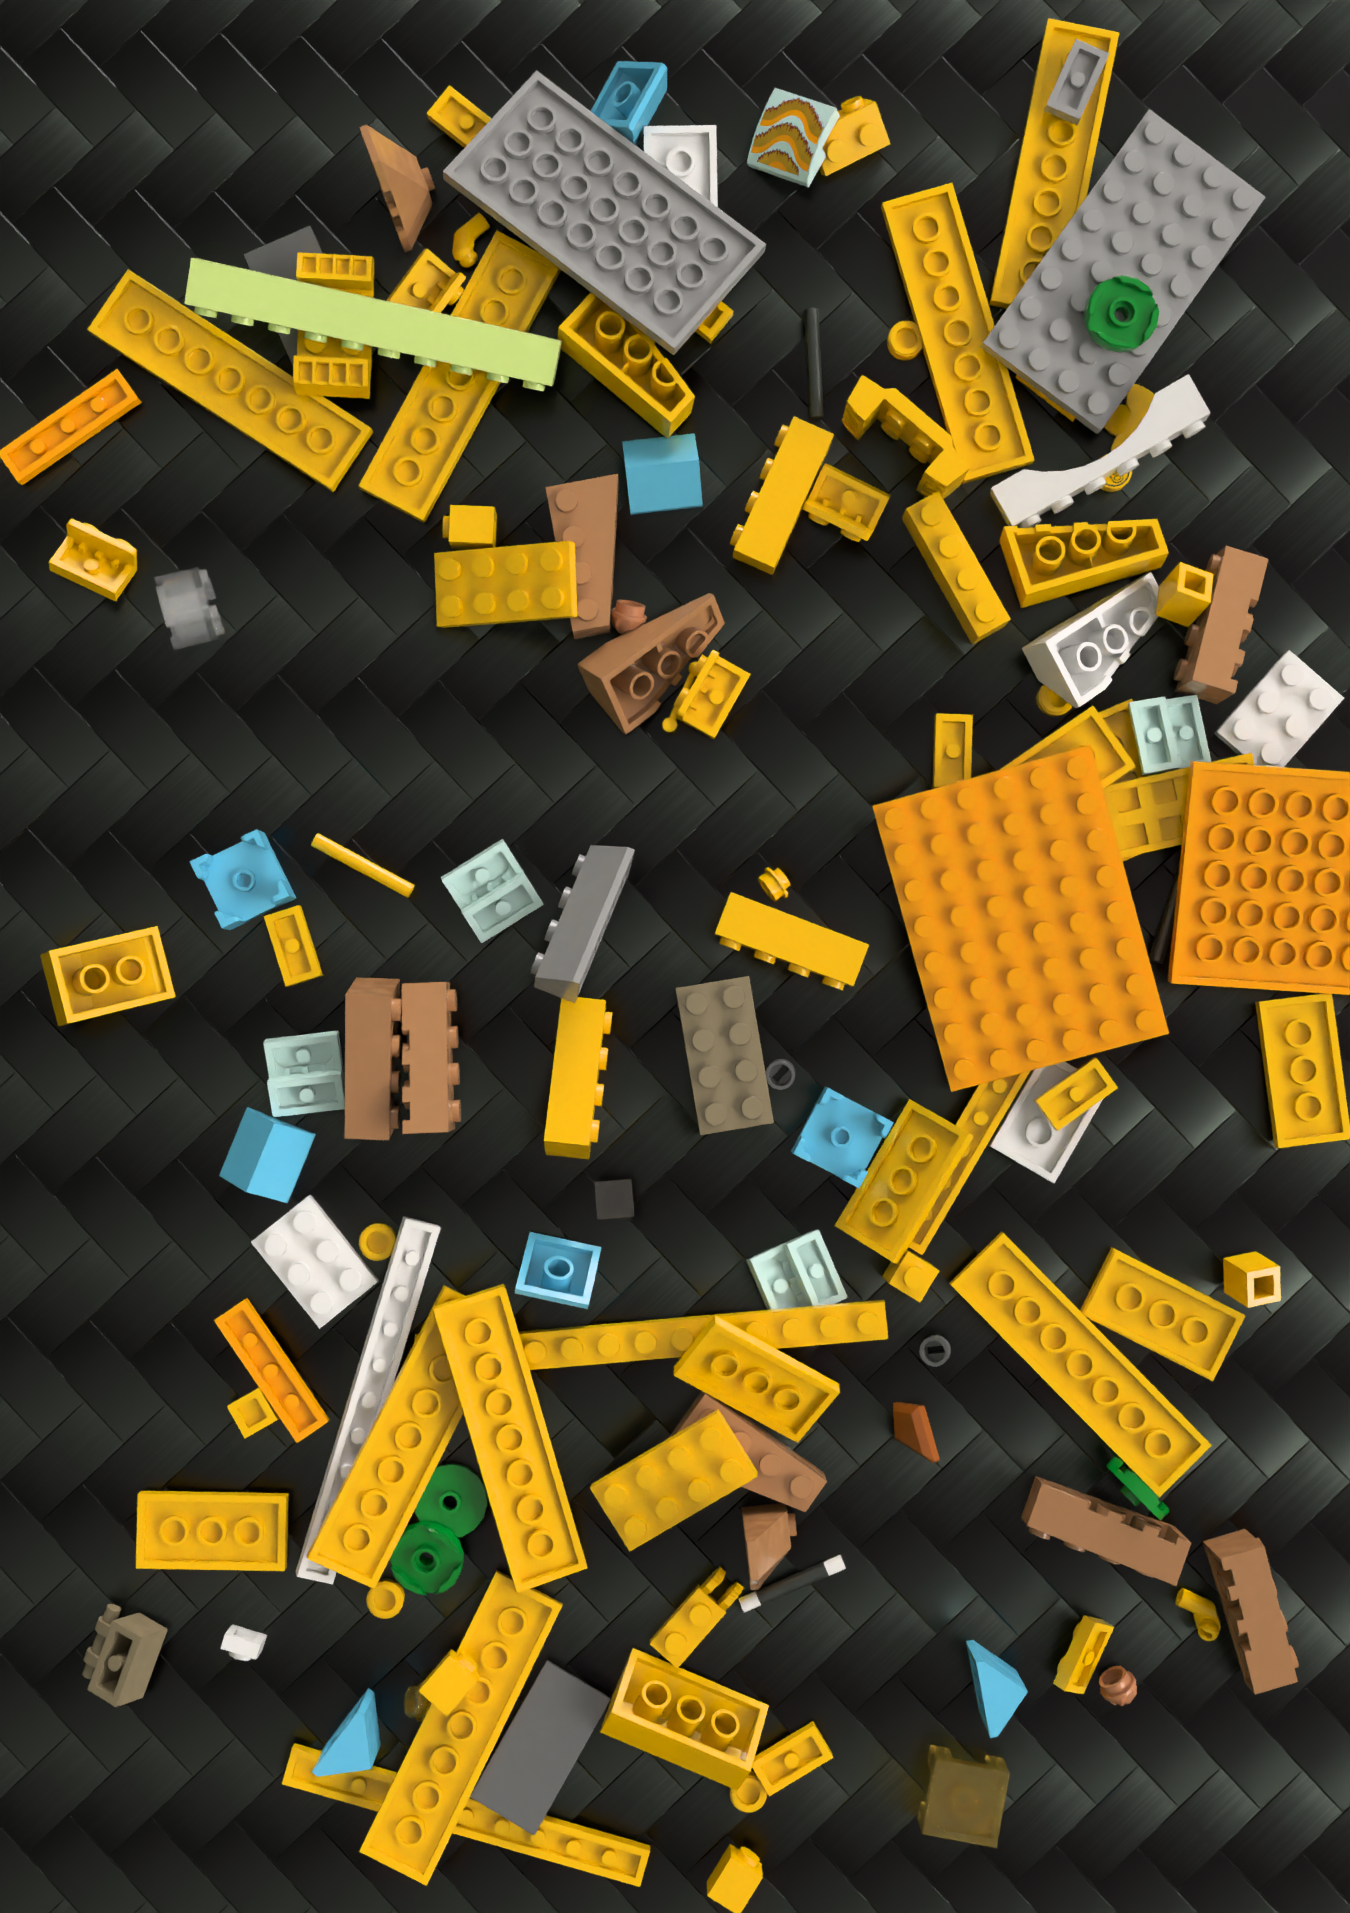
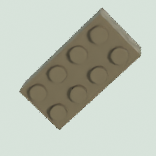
M749 976L676 988L700 1135L774 1123Z

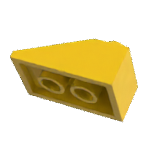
M158 926L50 950L40 955L58 1026L176 997Z

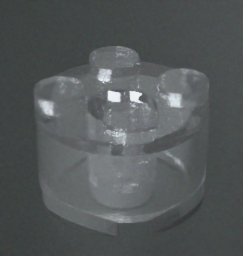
M199 567L154 578L158 586L156 590L167 628H171L173 637L170 639L175 650L218 640V635L225 634L216 604L210 606L209 600L216 599L207 569L200 570Z

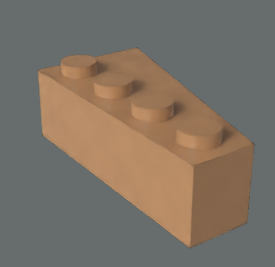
M618 474L545 487L555 541H571L575 543L577 617L570 618L574 639L610 633L619 493Z
M356 977L345 994L344 1139L389 1140L393 1130L399 1129L400 1106H395V1093L400 1092L401 1072L396 1071L397 1057H400L401 1035H398V1021L401 1020L402 1001L399 999L400 979Z
M450 982L402 984L403 1036L407 1035V1043H403L402 1065L404 1072L408 1073L409 1080H405L404 1087H402V1102L405 1104V1109L410 1110V1120L402 1121L403 1134L449 1132L455 1129V1122H461L460 1100H454V1085L460 1084L459 1063H453L452 1048H458V1027L451 1026V1011H457L456 989H450Z

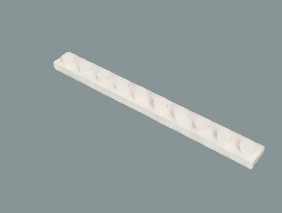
M403 1216L296 1568L297 1577L329 1584L334 1582L336 1572L308 1560L306 1554L394 1384L441 1229L436 1224Z

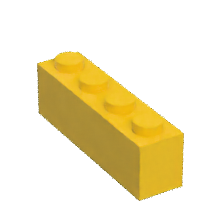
M793 417L789 427L782 425L774 444L780 447L774 460L767 458L759 477L765 480L759 493L752 492L744 511L750 513L745 526L738 524L731 538L730 545L735 546L733 558L773 575L832 444L833 433L797 417Z
M937 491L906 508L902 520L972 645L1004 628L1011 619L940 492Z
M730 892L714 934L721 937L720 945L736 951H740L741 946H745L755 950L754 958L773 965L776 959L790 964L788 967L789 971L807 978L810 972L824 977L823 984L843 991L845 985L849 987L854 986L869 944Z

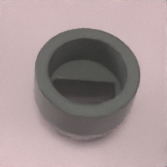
M785 1059L772 1061L766 1070L768 1084L778 1090L790 1087L795 1079V1068L792 1063ZM783 1065L787 1066L789 1069L777 1082L773 1076Z
M932 1335L922 1342L919 1352L921 1359L927 1365L937 1367L949 1359L951 1347L944 1337ZM942 1345L945 1350L929 1353L928 1347Z

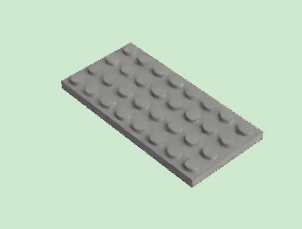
M537 70L443 171V180L672 355L681 348L761 257L766 248V244Z
M1149 109L980 348L1098 434L1256 212L1265 196ZM1124 275L1137 278L1150 288L1155 304L1158 303L1159 318L1156 329L1144 344L1135 350L1119 353L1106 350L1094 342L1086 330L1083 315L1086 300L1097 285L1115 276ZM1115 311L1116 319L1124 321L1123 313Z

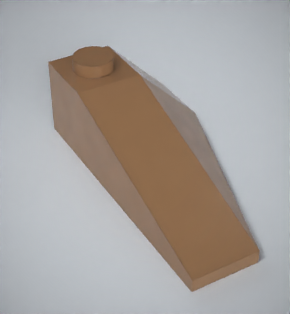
M364 125L359 128L403 250L404 252L410 251L433 204L429 191L435 189L430 172L428 167L420 169L416 156L368 125Z
M708 593L603 644L577 665L589 692L624 734H627L655 713L661 705L658 701L671 684L677 685L682 678L679 674L691 658H698L725 622L714 595Z
M783 1503L741 1507L750 1590H758L791 1549L790 1536H797L795 1514H787L786 1504Z

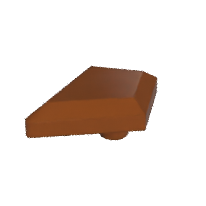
M904 1402L893 1403L895 1440L931 1463L940 1461L925 1405Z

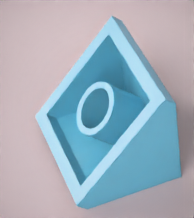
M617 61L591 112L637 146L644 133V126H648L667 91V67L663 63Z
M694 433L670 436L668 439L666 437L622 441L630 515L703 507L699 457Z
M247 1107L219 1176L245 1192L288 1203L316 1134Z
M530 1232L514 1293L588 1309L601 1247Z
M974 1640L966 1641L979 1714L989 1737H998L1028 1691L1016 1669Z
M367 1689L323 1747L312 1770V1773L317 1777L370 1770L381 1746L375 1694L372 1690Z

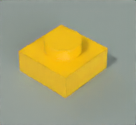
M259 1387L227 1405L244 1438L249 1437L279 1419V1416Z

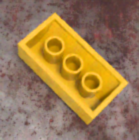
M632 1648L610 1700L600 1733L738 1790L751 1772L769 1705L682 1668L677 1669L668 1662Z

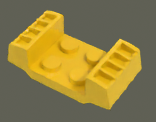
M297 252V281L374 298V258L372 256ZM298 329L297 355H294L293 384L296 395L370 399L372 346L364 344L363 351L341 346L342 339L327 336L326 343L304 338L305 331Z
M862 375L847 400L842 423L859 440L876 419L881 421L882 429L895 440H898V438L902 439L910 446V453L918 461L931 464L925 470L916 490L925 497L939 491L942 498H946L960 487L970 469L966 461L953 448L952 436L896 388L884 389Z

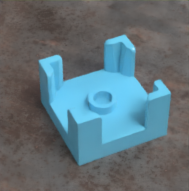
M257 829L241 837L242 842L213 856L204 854L190 861L197 878L204 880L218 908V911L214 913L222 929L232 930L296 899L265 833Z
M824 1087L791 1152L860 1188L867 1175L866 1168L882 1137L886 1138L894 1122L830 1088Z

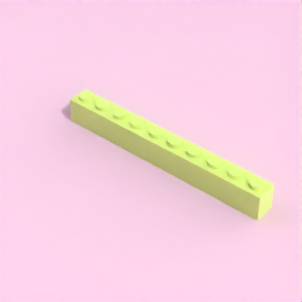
M191 258L184 304L195 306V314L217 318V312L232 314L231 322L253 326L254 320L269 323L268 330L284 334H290L291 328L305 331L304 338L326 343L327 336L342 339V347L363 351L364 344L378 347V355L396 359L400 358V352L415 355L414 363L436 367L437 361L451 364L450 371L472 375L473 369L487 372L486 379L508 383L509 377L524 380L522 387L538 391H544L545 385H554L562 340L199 258Z

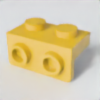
M857 96L841 104L842 110L838 111L840 116L822 147L826 154L819 168L822 175L827 176L890 145L875 101L862 99V96Z
M424 249L386 301L441 313L447 303L452 306L459 299L464 291L461 284L466 279V276L461 272L455 273L430 250Z
M825 463L802 509L809 512L808 517L816 523L825 526L831 523L841 528V534L851 540L860 542L862 538L868 541L891 495Z
M70 519L67 523V537L49 561V569L116 602L137 571V550L125 540L112 538L100 532L91 524Z
M712 650L709 657L701 655L692 671V674L697 677L691 689L683 687L674 706L679 709L676 714L677 719L715 739L749 679L750 673L719 657V653Z

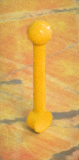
M697 661L690 663L688 668L690 673L684 684L688 689L691 688L696 677L692 674V671ZM675 706L669 718H666L662 723V727L666 732H673L677 727L676 714L679 709Z

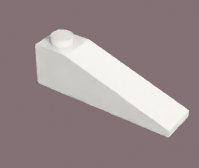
M1146 573L1024 646L1022 650L1037 679L1075 708L1082 706L1104 691L1111 683V676L1120 664H1124L1131 655L1129 652L1140 637L1145 636L1158 618L1156 616L1159 586L1152 573Z

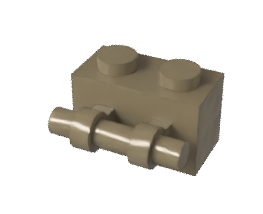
M108 1604L104 1615L98 1618L95 1626L97 1634L93 1646L87 1648L84 1657L86 1665L82 1675L87 1679H91L88 1691L114 1707H118L143 1698L168 1629L141 1613L118 1619L121 1607L115 1604Z

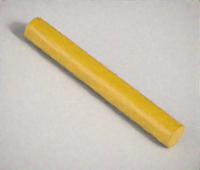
M317 833L312 841V847L407 898L415 887L412 883Z

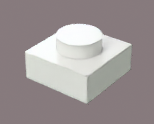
M232 1624L224 1635L220 1649L229 1651V1655L238 1660L248 1661L251 1658L256 1660L263 1650L267 1635Z

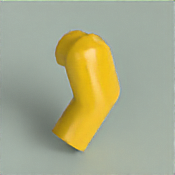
M480 213L471 218L454 234L452 254L454 259L459 260L460 265L464 268L472 266L478 260V255L473 250L474 240L490 228L488 222Z
M1181 1588L1177 1594L1175 1604L1193 1613L1198 1635L1201 1639L1205 1641L1215 1640L1221 1629L1215 1604L1209 1599Z

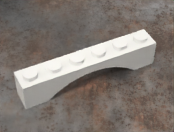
M1188 374L1155 393L1148 412L1137 429L1119 447L1105 457L1085 466L1065 471L1040 472L1023 469L993 486L990 495L1008 526L1032 528L1042 521L1039 516L1052 509L1054 513H1058L1073 504L1072 497L1085 490L1086 494L1089 495L1107 484L1105 481L1106 477L1115 472L1122 476L1139 466L1137 460L1148 453L1152 457H1156L1172 447L1170 441L1183 434L1186 439L1205 428L1203 422L1207 420L1210 411Z

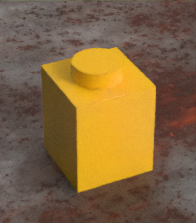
M450 505V516L443 517V538H449L448 541L452 549L472 550L496 547L497 513L495 507Z
M1180 562L1159 586L1156 616L1189 627L1211 603L1213 574Z
M906 1250L899 1264L891 1262L882 1278L898 1290L921 1302L939 1270L921 1257Z
M1256 1251L1223 1258L1224 1293L1247 1308L1281 1301L1280 1266Z
M451 1649L423 1681L419 1692L447 1717L477 1683L479 1673L475 1670L478 1665L463 1651L457 1654Z
M729 1844L707 1880V1896L733 1913H741L763 1878L762 1864L759 1862V1857L746 1847L738 1849Z

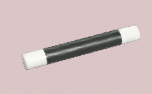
M838 1555L740 1597V1605L743 1611L747 1612L846 1569L841 1555Z

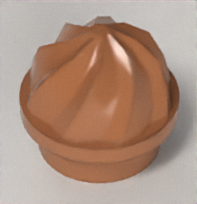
M617 600L616 607L611 609L613 627L623 635L644 625L647 620V616L644 615L646 606L630 600Z
M1113 1666L1101 1674L1099 1678L1100 1692L1105 1700L1113 1705L1119 1704L1120 1706L1132 1702L1137 1695L1136 1679L1131 1672L1126 1671L1122 1666Z

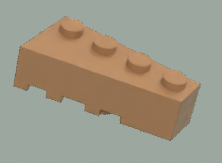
M1225 546L1217 555L1212 554L1206 568V572L1213 574L1211 603L1198 616L1196 624L1189 626L1186 633L1184 645L1189 647L1185 659L1181 658L1175 669L1174 680L1178 681L1176 692L1189 696L1197 695L1199 699L1215 704L1235 694L1238 681L1231 678L1234 677L1238 667L1242 666L1246 652L1239 649L1240 642L1243 643L1251 631L1254 618L1252 614L1248 613L1249 607L1254 608L1258 602L1268 558L1229 546Z
M701 1391L668 1438L719 1409L758 1471L756 1478L741 1487L806 1512L827 1483L824 1472L738 1410Z
M1035 1476L1021 1516L1025 1524L1029 1526L1028 1531L1038 1537L1048 1540L1051 1536L1063 1540V1544L1071 1549L1080 1552L1088 1550L1098 1554V1557L1116 1565L1123 1564L1143 1575L1155 1577L1177 1586L1191 1546V1542L1171 1524Z
M1242 1529L1203 1541L1245 1684L1256 1695L1298 1682L1295 1668L1299 1667V1663L1293 1647L1288 1644L1286 1632H1288L1287 1623L1279 1607L1276 1586L1272 1579L1265 1546L1261 1540L1255 1538L1246 1529Z

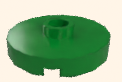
M1124 275L1115 276L1097 285L1086 300L1083 315L1086 330L1094 342L1106 350L1119 353L1135 350L1144 344L1156 329L1159 318L1158 303L1155 304L1152 291L1137 278ZM1115 311L1123 313L1124 321L1116 319Z
M1114 1457L1106 1467L1124 1484L1120 1491L1136 1507L1142 1502L1161 1521L1170 1512L1169 1508L1158 1500L1157 1495L1129 1468L1126 1469L1125 1466L1120 1470L1119 1468L1124 1463L1118 1457Z
M442 1463L437 1465L415 1508V1514L419 1521L438 1523L451 1530L456 1537H463L475 1530L484 1518L488 1504L487 1492L480 1474L468 1465L460 1463ZM446 1496L455 1497L457 1505L454 1507L446 1506L444 1498Z
M422 1521L405 1528L391 1555V1570L396 1580L413 1593L426 1595L427 1592H436V1594L448 1590L457 1581L463 1568L464 1552L459 1539L451 1530L438 1523ZM427 1552L431 1554L433 1558L428 1559L424 1557L423 1553Z

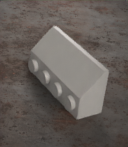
M591 845L586 856L579 855L572 875L577 876L572 889L569 887L565 888L558 905L559 908L564 909L559 922L552 919L544 939L550 942L544 955L538 952L530 972L536 975L535 988L573 1003L576 1002L628 877L634 849L629 847Z

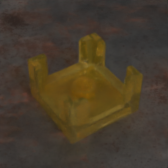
M931 1745L928 1757L931 1775L926 1803L924 1801L920 1802L918 1821L922 1834L997 1848L1010 1776L1004 1759L985 1756L987 1764L952 1758L948 1748Z

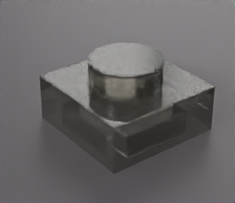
M632 1179L595 1181L597 1220L635 1216Z

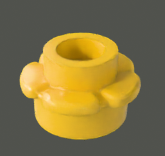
M769 867L765 868V873L757 878L764 892L774 902L782 896L787 898L788 892L785 889L790 886V882L779 868L774 871Z

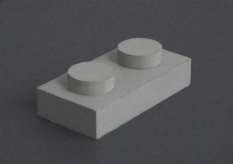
M1076 39L1044 111L1078 125L1110 53Z

